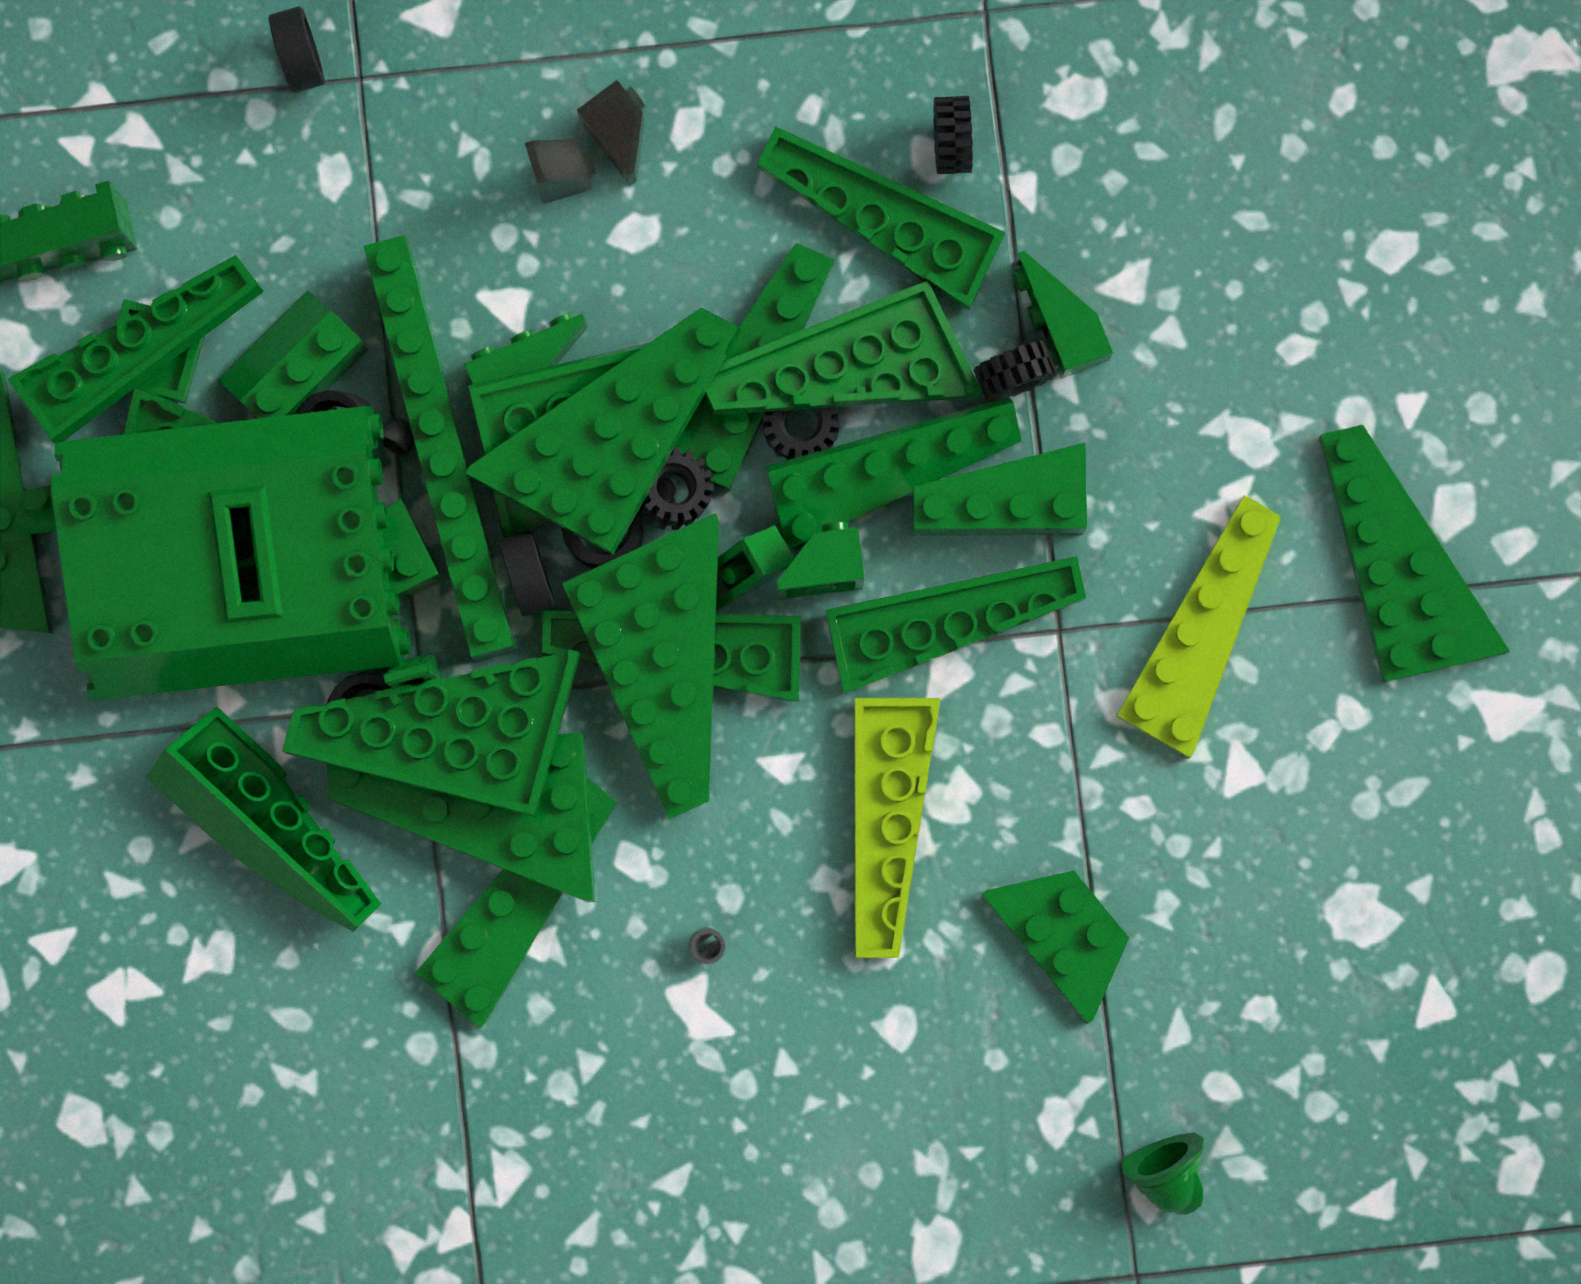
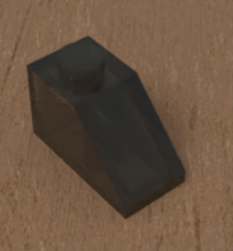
M616 80L578 108L577 114L579 122L628 185L631 186L637 182L645 125L641 110L645 108V105L631 86L625 90L619 81Z
M577 139L533 140L525 143L544 204L592 189L589 176L596 174L590 151L581 152Z

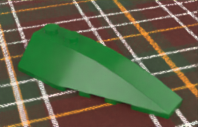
M216 706L163 751L146 778L206 834L244 865L313 911L354 932L380 907V901L351 861L342 860L333 846L335 840L326 828L320 830L308 813L311 808L302 794L296 796L286 783L285 778L288 775L281 765Z

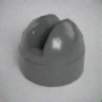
M395 419L389 421L383 428V439H380L379 442L393 453L407 456L414 445L412 429L408 422L403 419Z
M705 927L697 930L691 936L689 947L693 957L698 962L712 964L723 956L725 942L717 930ZM714 935L716 940L698 952L696 946Z

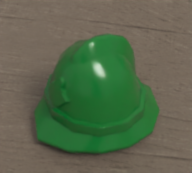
M1195 1132L1179 1134L1142 1147L1122 1159L1123 1176L1135 1183L1136 1188L1141 1194H1144L1158 1209L1164 1212H1174L1178 1215L1192 1213L1203 1202V1186L1199 1176V1165L1201 1162L1200 1156L1204 1152V1138Z

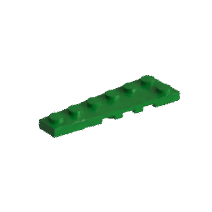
M795 243L739 325L741 332L727 354L726 359L728 360L804 330L835 260ZM703 397L675 447H680V453L683 454L687 450L694 452L692 458L695 461H698L701 457L705 461L704 471L710 469L712 474L709 482L730 491L760 427L765 412L712 415Z
M1075 556L827 609L825 612L843 694L863 688L1086 599V593L1078 558Z

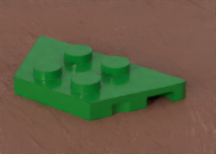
M1069 871L983 892L981 894L1082 1019L1087 1024L1092 1022L1129 937L1077 873Z

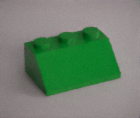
M307 290L217 380L257 419L297 414L302 403L313 394L328 390L368 351V348L332 310Z

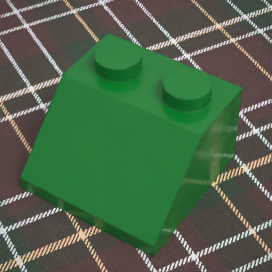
M848 522L822 525V532H816L811 536L777 580L778 600L863 589L865 577L858 527L848 528Z

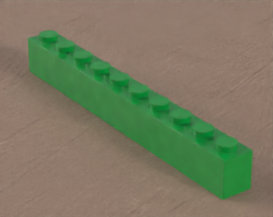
M405 235L364 245L470 655L478 662L515 652L517 647L473 480L465 474L469 465L411 246Z

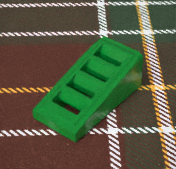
M427 653L406 659L400 666H392L383 674L385 683L392 688L408 684H421L436 678L444 679L438 655L435 653Z

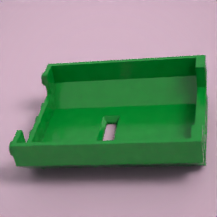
M373 405L55 442L54 456L56 461H59L61 474L52 475L51 495L76 667L79 673L89 674L90 683H87V692L91 701L400 666L406 661L405 654L411 653L410 634L408 628H401V620L394 619L393 616L399 615L400 607L397 590L390 589L388 572L394 571V559L391 546H384L382 529L388 528L387 507L385 502H379L377 485L383 483V473L380 459H373L372 449L378 448L377 440L383 439V423L380 413L374 414ZM248 506L261 600L242 602L229 508Z

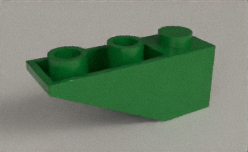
M1025 251L1019 252L1015 262L1017 267L1012 268L1013 277L1019 291L1023 292L1026 290L1032 303V306L1027 307L1031 323L1036 331L1042 329L1048 343L1046 346L1055 369L1058 368L1061 378L1109 361L1113 351L1098 314Z
M573 313L561 315L550 321V327L538 333H535L534 330L523 331L510 339L511 344L495 350L494 346H490L471 355L472 361L464 364L473 385L557 365L588 328L583 314L575 317Z

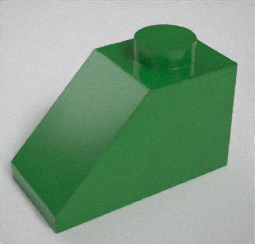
M775 525L743 538L718 557L716 612L770 582L784 572L794 560V556Z

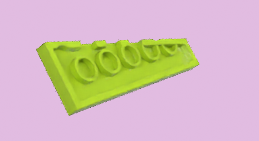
M1246 495L1241 498L1115 716L1188 759L1192 757L1280 522L1281 516Z
M855 698V958H899L940 698Z

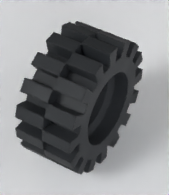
M969 96L934 97V150L937 174L972 173L973 139Z
M1043 341L1032 342L1026 346H1018L1014 350H1007L1003 352L1004 354L995 355L990 360L980 363L973 370L986 403L1020 395L1021 392L1030 391L1035 386H1041L1046 381L1052 380L1057 376L1046 343Z
M838 408L808 409L817 417L818 428L807 439L793 438L786 431L784 426L785 418L792 410L765 412L763 414V431L768 446L773 448L774 453L781 458L783 456L787 460L832 448L839 434L840 420Z
M674 447L638 510L639 514L644 512L647 515L644 520L649 524L654 520L659 523L657 527L659 529L665 530L668 525L672 526V530H679L684 524L685 526L692 524L708 506L714 485L709 483L712 474L710 469L704 471L705 461L701 457L698 461L692 458L694 452L687 450L683 454L680 453V447ZM666 474L680 476L688 487L687 498L680 503L666 502L657 492V480Z

